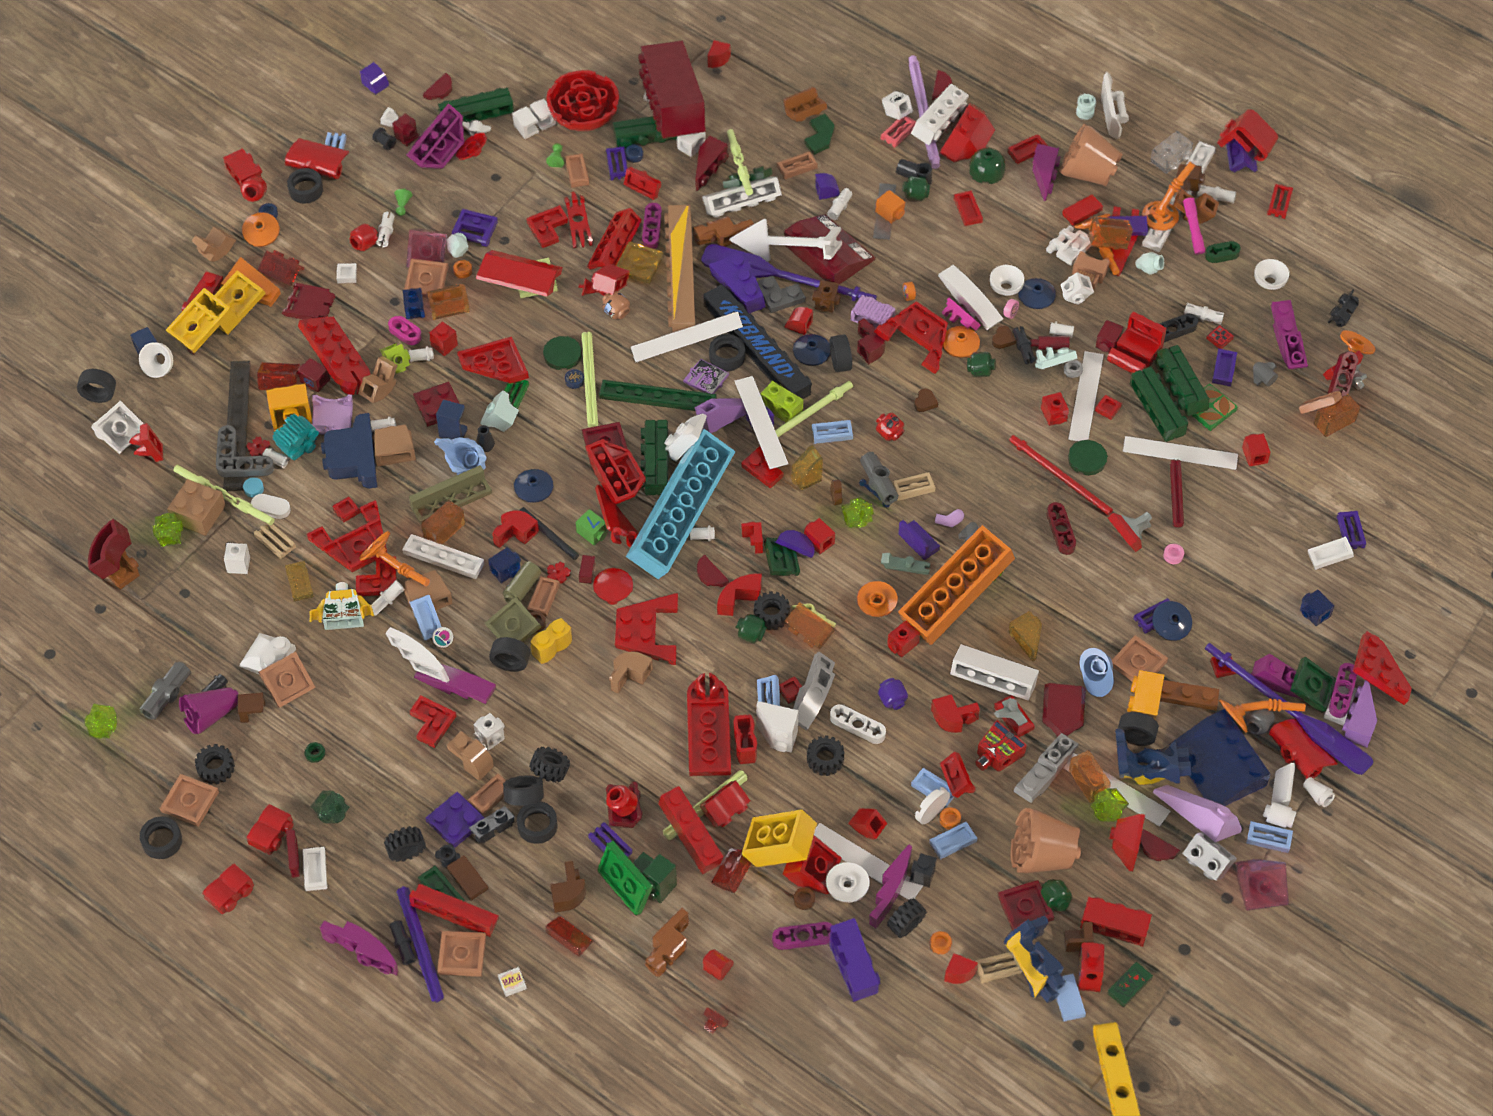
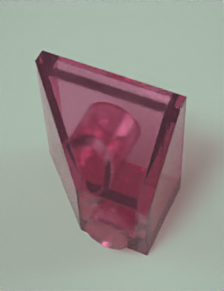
M410 229L406 267L410 266L411 259L444 263L447 234L427 229Z
M1262 859L1236 862L1238 884L1247 911L1289 905L1285 862Z

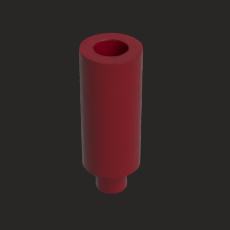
M1038 336V339H1031V347H1038V350H1046V347H1051L1053 350L1069 348L1070 339L1069 336Z

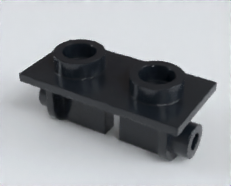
M1354 289L1348 294L1343 293L1338 299L1339 304L1331 310V317L1327 323L1335 321L1338 327H1343L1347 324L1352 316L1350 314H1353L1359 305V299L1356 296H1352L1355 291Z
M504 806L478 821L469 829L475 835L476 842L484 844L495 837L494 830H497L500 834L509 827H512V824L515 823V816Z

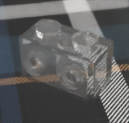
M1176 131L1152 149L1150 162L1167 174L1172 169L1175 170L1182 161L1188 160L1191 157L1193 142Z

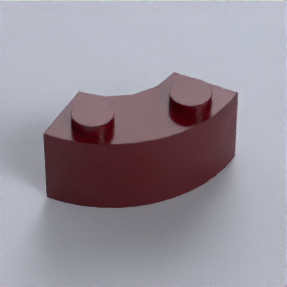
M114 518L106 523L97 533L88 554L89 570L102 579L120 570L119 562L126 548L132 544L128 529Z

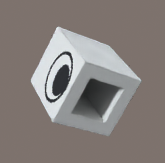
M894 91L882 99L887 116L900 120L913 112L908 95Z

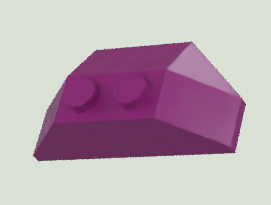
M448 103L410 148L406 156L421 168L443 169L464 143L463 116Z

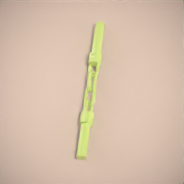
M729 129L727 135L731 152L734 155L735 164L739 165L737 172L746 194L751 195L753 190L749 181L750 176L747 167L742 164L744 157L740 153L741 148L737 143L734 131Z
M179 465L174 467V472L186 479L222 491L224 499L242 512L249 513L269 525L274 523V518L256 509L249 502L230 495L221 487L213 486L209 480L202 476H197Z

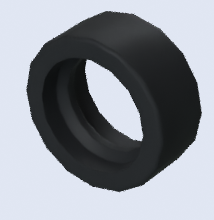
M298 169L290 174L287 179L289 195L298 203L314 202L323 193L322 178L314 169ZM303 181H311L316 184L312 189L306 191L295 189V186Z
M731 334L719 335L714 338L709 347L711 364L727 372L738 369L745 361L744 342L739 337ZM722 347H732L739 353L733 358L725 359L719 357L716 351Z
M845 334L831 336L829 345L835 372L850 371L852 369V353L847 336Z
M93 368L81 372L77 383V392L86 400L96 403L111 400L116 388V380L111 374ZM89 383L98 384L104 388H97L91 386Z
M500 637L493 642L489 659L492 664L505 671H522L527 667L530 648L515 638Z
M1129 712L1121 715L1118 729L1124 730L1127 743L1137 746H1148L1155 743L1159 725L1154 718L1138 712Z
M517 776L503 783L504 801L508 804L516 806L531 805L544 798L543 780L539 777Z
M541 801L531 805H524L517 815V827L520 836L533 844L549 841L556 834L558 828L557 814L553 807ZM533 814H544L550 819L549 826L542 831L534 832L525 827V820Z
M160 816L148 820L142 826L139 840L144 852L148 856L155 859H166L173 856L180 849L182 834L178 824L173 819ZM169 829L173 832V839L167 845L154 847L149 844V836L154 831Z

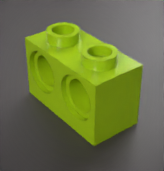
M773 381L761 392L764 405L771 410L774 416L784 422H788L803 412V399Z

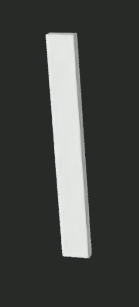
M1199 141L1187 164L1190 161L1195 165H1202V173H1204L1216 151V147ZM1186 191L1190 195L1193 193V191ZM1176 192L1169 202L1172 205L1177 194ZM1171 217V219L1167 222H1164V224L1169 223L1173 220V218ZM1150 228L1143 240L1142 246L1160 252L1173 228L1164 231Z

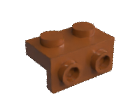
M815 87L808 88L783 99L786 115L796 122L804 121L807 117L818 115L823 110L828 109L827 103L818 97Z

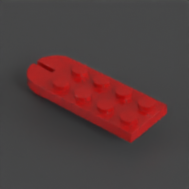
M334 316L299 320V329L333 380L339 384L341 391L347 395H354L356 390L358 395L363 377L371 375V372Z
M705 673L699 675L687 690L689 776L731 775L728 689L712 673H709L710 695H706Z

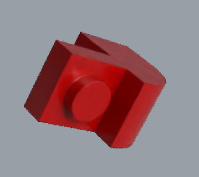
M513 510L501 515L502 525H498L493 531V541L500 548L514 536L523 544H526L539 533L538 521L523 511Z
M952 694L933 699L931 711L936 723L943 730L951 733L962 732L963 724H971L979 720L980 708L977 702L957 708Z

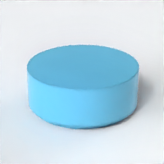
M249 478L243 484L244 493L248 497L253 498L264 491L263 483L259 478Z

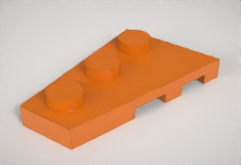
M240 257L221 285L223 286L238 270L265 291L266 294L258 302L272 307L281 294L280 289Z

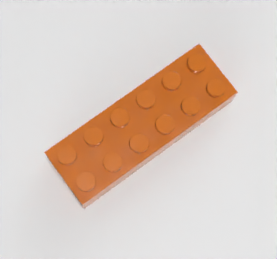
M982 525L898 611L902 621L906 620L920 632V636L932 645L1015 559L1012 549Z

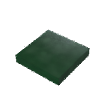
M1303 657L1300 659L1290 691L1323 713L1327 711L1336 678L1307 657Z

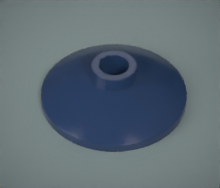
M1032 278L1024 281L1022 289L1018 292V297L1029 308L1044 309L1054 302L1056 291L1050 282L1040 278Z
M807 334L796 340L793 346V354L800 363L808 366H817L829 359L831 355L830 345L820 335Z
M540 469L526 470L520 473L514 482L516 495L521 500L530 503L545 500L551 495L554 487L551 476Z
M1175 601L1164 602L1153 613L1152 622L1154 629L1166 640H1181L1189 634L1192 628L1191 614L1181 603ZM1172 616H1175L1178 621L1174 622Z

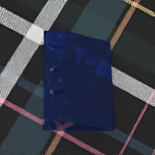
M1226 709L1206 717L1174 740L1177 749L1188 748L1191 765V776L1189 777L1204 799L1226 806L1266 787L1271 773Z

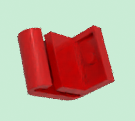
M1249 109L1234 120L1232 118L1226 123V128L1219 134L1221 137L1217 144L1222 148L1235 138L1247 152L1252 150L1255 145L1259 150L1254 159L1264 161L1276 144L1278 134L1255 110Z
M1133 311L1129 316L1127 329L1116 343L1117 348L1110 350L1107 361L1130 373L1142 371L1150 367L1157 358V352L1163 348L1167 328Z

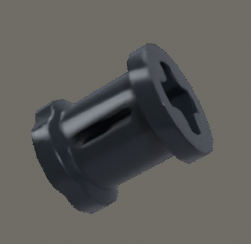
M383 127L376 129L372 136L373 141L379 142L387 151L391 150L397 141Z

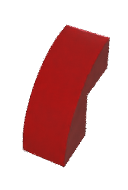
M748 574L731 581L719 595L717 615L733 616L736 599L757 600V597L761 595L762 574Z

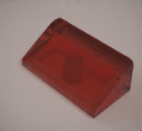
M729 849L711 881L713 885L731 893L737 891L752 864L742 855V849Z
M561 916L545 926L548 935L578 957L593 942L591 938Z

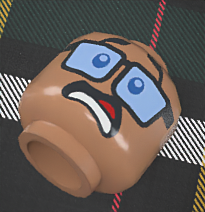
M618 291L613 295H610V293L606 294L602 299L604 301L602 309L612 319H623L630 311L629 300Z

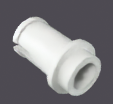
M1057 321L1055 323L1051 322L1049 334L1072 338L1074 326L1057 324Z
M426 346L423 349L409 350L410 362L434 359L432 347Z
M391 416L388 419L371 420L372 432H375V429L396 426L395 418H391Z
M266 448L263 456H268L273 460V464L285 468L289 462L288 456L275 452L273 448Z
M710 525L705 528H693L690 532V539H708V541H711V539H715V528Z

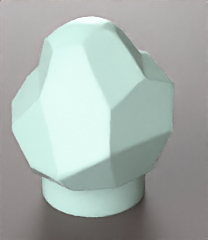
M456 233L447 239L448 252L454 258L463 256L468 250L465 235Z
M1149 252L1140 256L1135 264L1137 268L1151 275L1164 268V258L1162 255Z

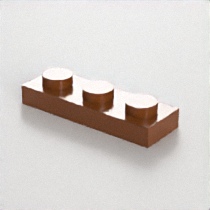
M1163 680L1160 702L1216 711L1219 689Z

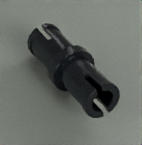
M1023 326L1019 327L1021 331L1016 327L1012 332L1017 341V349L1021 351L1024 363L1029 364V360L1030 364L1036 361V357L1031 348V340L1027 338Z
M397 920L389 924L395 940L394 947L399 951L402 964L410 965L416 961L410 946L411 939L406 935L403 922Z

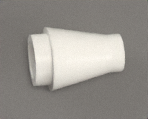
M1312 777L1308 778L1303 784V787L1319 806H1328L1335 797L1331 788L1319 783Z

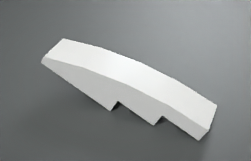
M952 265L938 274L959 305L963 304L973 318L977 317L986 330H989L1003 320V317L986 296L957 267Z
M391 627L388 629L386 635L391 645L399 648L403 658L410 660L414 670L448 683L450 679L444 667L432 653L408 635Z

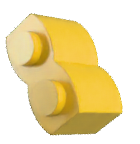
M562 618L550 623L546 630L537 633L532 638V656L541 664L553 659L557 652L566 649L571 644V627Z

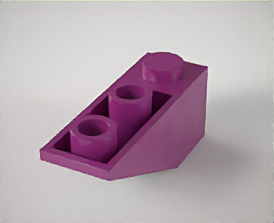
M1037 144L1032 170L1042 198L1046 201L1048 194H1052L1054 183L1051 182L1056 180L1057 170H1055V167H1059L1061 156H1058L1059 148Z
M1271 654L1255 661L1251 675L1273 691L1301 699L1290 691L1296 674L1295 669Z

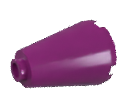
M227 687L180 697L179 709L180 712L184 711L186 714V718L183 719L185 724L193 734L198 735L204 732L238 706L239 693L237 690Z

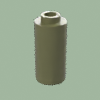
M529 561L524 562L503 591L504 599L507 603L515 597L520 602L523 600L541 575V570L537 565Z

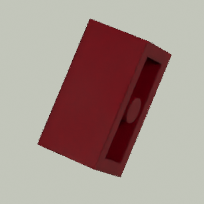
M582 556L579 583L592 584L596 564L595 556Z

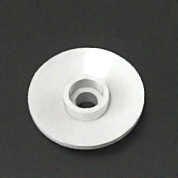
M840 863L829 871L826 886L829 893L835 899L842 902H855L867 893L869 889V876L861 866L855 863ZM850 884L851 887H844V885Z

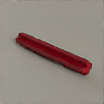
M1172 459L1170 463L1173 526L1181 528L1184 524L1181 461L1179 459Z

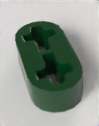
M1234 241L1212 244L1206 249L1205 259L1210 263L1235 260L1239 257L1241 247Z

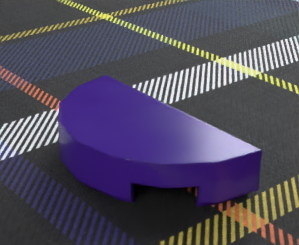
M786 530L779 535L775 542L807 557L812 558L814 555L812 541L799 531Z

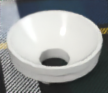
M1266 259L1259 262L1254 271L1256 282L1266 289L1282 288L1289 278L1287 266L1275 259ZM1273 278L1275 283H1267L1265 279Z
M1001 265L996 267L990 274V285L999 294L1013 295L1018 293L1023 287L1024 275L1015 266ZM1008 283L1011 285V288L1003 289L1001 285Z
M156 342L149 343L140 351L139 364L143 372L148 376L154 378L162 377L172 369L173 355L166 345ZM159 353L163 354L165 357V362L163 364H160L157 361V355Z

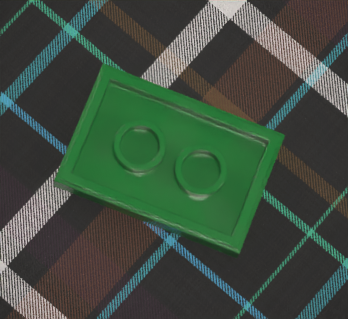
M611 841L607 843L597 872L634 915L637 916L643 912L653 886L616 843Z

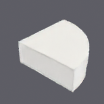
M387 107L380 119L381 124L393 127L392 123L398 119V116L392 108Z

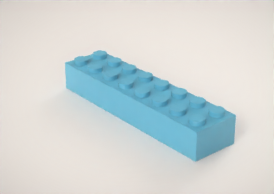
M703 429L699 439L684 453L626 557L657 579L668 573L736 451Z

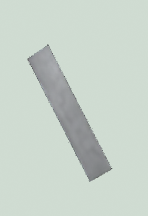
M880 183L878 198L888 190L895 194L896 185ZM876 213L873 238L890 240L892 224L878 213Z

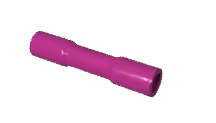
M1187 198L1183 200L1192 235L1191 240L1194 254H1203L1206 251L1197 219L1194 198Z

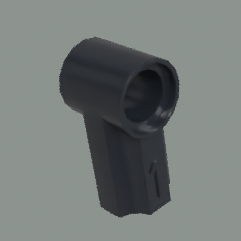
M900 159L896 168V174L907 178L910 176L922 177L927 180V183L932 184V166L930 164H916Z

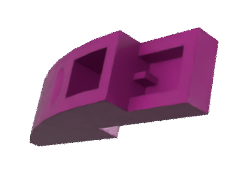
M1291 300L1272 302L1273 328L1287 368L1308 367L1301 332L1297 330Z
M323 921L320 930L325 941L331 944H341L345 949L352 952L355 950L358 962L364 966L369 967L371 965L378 968L384 974L391 973L397 976L398 968L393 956L368 931L349 921L346 922L344 928Z

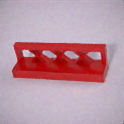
M631 208L615 212L587 265L590 270L598 267L603 268L608 264L618 267L642 221Z
M421 884L418 885L416 891L412 890L409 895L410 906L475 932L486 933L488 937L491 936L499 920V915Z

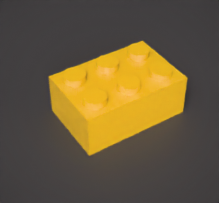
M802 809L753 817L742 855L756 867L807 860L817 822Z

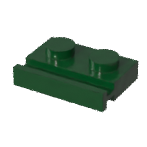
M766 538L764 546L770 575L790 576V574H795V576H798L800 568L796 551L775 543L778 538Z

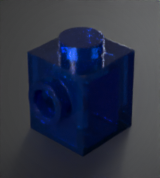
M411 288L402 290L406 319L424 318L422 289Z
M508 547L488 559L489 570L500 583L513 578L520 569L521 559L516 552H512Z
M1318 589L1313 593H1307L1302 598L1300 611L1316 627L1332 616L1335 605Z

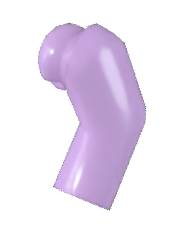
M957 509L948 516L937 514L935 524L954 527L964 519V513L962 510Z

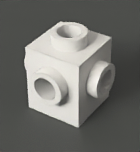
M1077 272L1061 284L1065 300L1077 305L1094 293L1090 278Z
M491 713L485 717L482 716L474 724V737L489 751L505 739L504 724Z

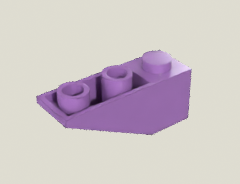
M741 398L710 399L695 407L696 415L705 414L707 416L702 429L707 430L709 433L716 432L718 429L747 414Z
M1365 680L1363 687L1358 686L1355 694L1358 701L1357 703L1352 702L1348 713L1352 715L1351 719L1346 718L1342 730L1346 731L1344 737L1352 743L1367 748L1377 723L1370 684Z

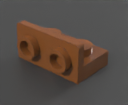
M126 551L122 554L119 562L120 570L108 576L120 590L140 576L137 561L133 557L129 558L126 555Z

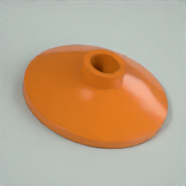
M255 213L245 220L242 226V234L250 245L264 247L273 243L278 237L279 224L276 218L268 213Z
M955 326L946 331L943 348L948 354L958 358H965L971 356L973 352H977L979 349V336L971 328Z
M1347 330L1342 331L1340 334L1341 339L1348 346L1350 352L1355 353L1359 350L1362 354H1374L1375 346L1360 334Z
M881 581L865 584L860 588L857 595V603L860 609L874 617L890 614L896 608L898 602L895 589Z

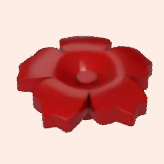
M257 436L252 440L253 443L248 442L246 445L250 456H259V454L263 456L265 449L271 446L270 441H262V438Z
M561 561L556 563L555 567L553 565L547 567V578L560 581V584L564 583L567 580L566 577H569L571 570L565 567V563Z

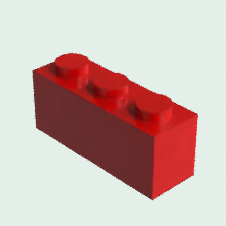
M1088 896L1080 929H1082L1083 922H1092L1094 933L1143 947L1152 914H1148L1141 909L1127 908L1120 903L1106 902L1099 897L1092 898Z

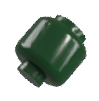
M910 176L907 181L903 182L902 192H905L906 199L921 202L928 198L930 184L927 183L925 178Z
M973 352L971 357L967 359V370L974 377H989L992 370L996 369V359L992 358L989 352Z
M747 614L745 618L740 617L735 627L739 629L738 637L752 644H755L757 641L761 642L767 629L764 620L752 614Z
M1050 879L1043 884L1041 894L1047 906L1051 907L1052 911L1066 910L1072 901V893L1065 882Z

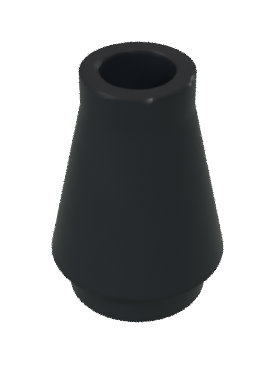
M486 425L478 428L476 443L483 448L484 452L491 451L495 445V440L490 433L489 427Z

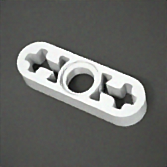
M844 705L832 707L830 720L834 725L873 744H879L884 741L886 729L881 723ZM840 713H843V716H840L839 718L836 717V714L839 715ZM859 720L864 725L861 728H855L852 723ZM880 731V734L873 735V732Z

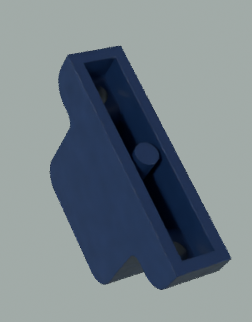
M369 413L357 415L352 428L327 431L324 435V442H321L322 454H326V458H322L323 469L328 470L329 477L334 480L358 477V481L367 489L378 488Z

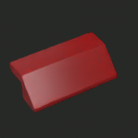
M490 250L483 258L476 279L547 297L553 293L555 278L561 275L562 267Z

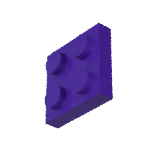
M458 792L425 817L426 822L446 842L452 844L454 848L472 834L469 827L485 818Z

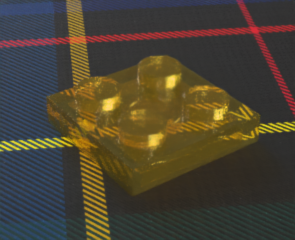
M629 242L616 266L629 270L628 278L650 284L664 258V252Z

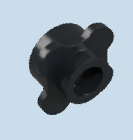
M447 844L435 852V858L441 861L442 867L447 868L446 866L460 858V854L456 853L452 844Z

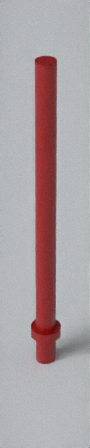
M1015 435L1010 437L1009 441L1017 446V450L1026 453L1108 516L1112 513L1113 509L1028 446L1025 440H1020Z

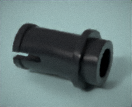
M221 674L214 675V679L201 692L226 688L228 681Z

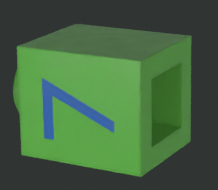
M590 509L576 521L577 533L594 546L599 541L604 540L608 534L605 521Z

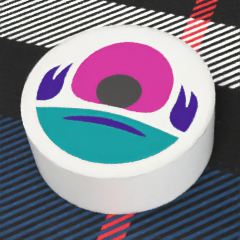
M446 627L437 628L432 634V641L438 647H448L453 641V633Z

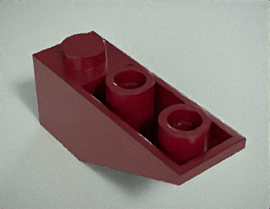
M710 135L699 147L695 177L696 191H699L702 186L708 183L709 178L716 174L719 166L725 163L729 157L728 144Z

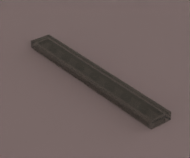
M231 361L227 425L234 427L236 431V457L246 456L250 361ZM227 433L226 441H229L228 436L230 433ZM226 448L225 454H229L232 450ZM242 464L240 469L245 470L246 464ZM224 477L223 489L227 492L244 491L245 477Z

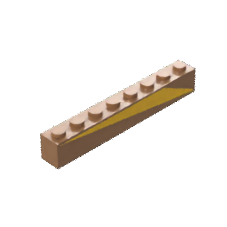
M668 205V213H665V224H669V227H665V239H669V242H666V253H670V256H666V268H670V271H667V282H671V286H667V297H671V301H668V312H672V316H668V327H672V333L695 326L690 205Z

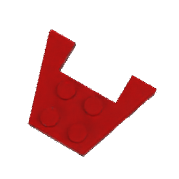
M916 301L900 311L896 316L888 319L884 324L877 326L874 333L888 342L895 330L898 329L929 351L921 365L936 374L940 367L939 362L942 357V346L945 341L948 322Z
M376 500L360 507V512L367 521V524L333 541L323 526L307 533V539L351 572L376 561V555L362 561L359 559L361 554L383 534Z
M678 593L617 609L615 648L627 652H638L651 656L654 660L659 661L661 659L667 661L670 665H676V645H655L656 613H678Z

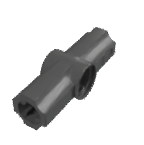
M867 452L861 456L860 462L870 479L869 487L877 492L881 502L885 505H891L897 501L899 495L889 479L890 470L881 464L874 452Z
M175 662L163 679L159 678L155 681L150 696L140 707V712L150 720L156 719L168 703H173L176 700L180 691L179 688L191 674L190 669L181 662Z

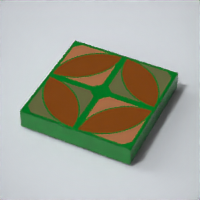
M1209 383L1204 387L1209 397L1208 411L1197 412V414L1191 416L1211 431L1235 413L1238 406Z

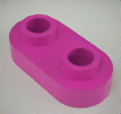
M394 316L389 320L388 327L390 333L407 345H416L421 341L420 328L404 317Z

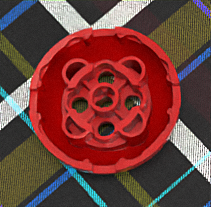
M578 70L566 73L555 80V84L547 92V106L554 120L561 126L573 131H592L606 125L614 117L619 106V92L615 83L607 76L597 75L595 71Z

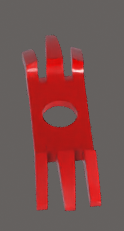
M571 192L573 206H570L568 197L564 198L571 229L573 248H576L575 233L579 235L581 247H585L584 232L587 233L589 246H593L584 196L580 195L581 205H578L576 193ZM580 215L583 217V220L575 222L573 217Z

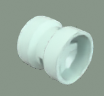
M1090 94L1079 96L1076 114L1079 118L1087 120L1093 117L1096 104L1094 96Z

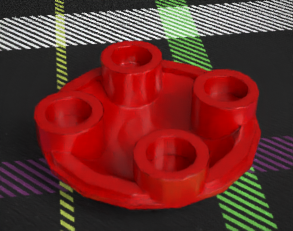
M608 568L599 572L593 582V589L596 595L602 600L607 601L610 605H616L619 601L627 598L634 588L632 577L628 572L619 568Z

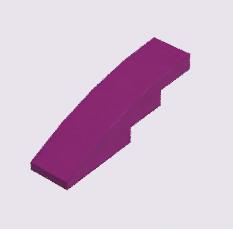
M443 664L441 665L450 679L448 683L418 671L414 675V678L449 695L453 692L467 700L471 697L484 704L488 702L496 689V684Z
M910 844L907 845L882 874V884L884 886L876 894L877 907L869 915V924L877 929L889 913L902 889L912 857V846Z

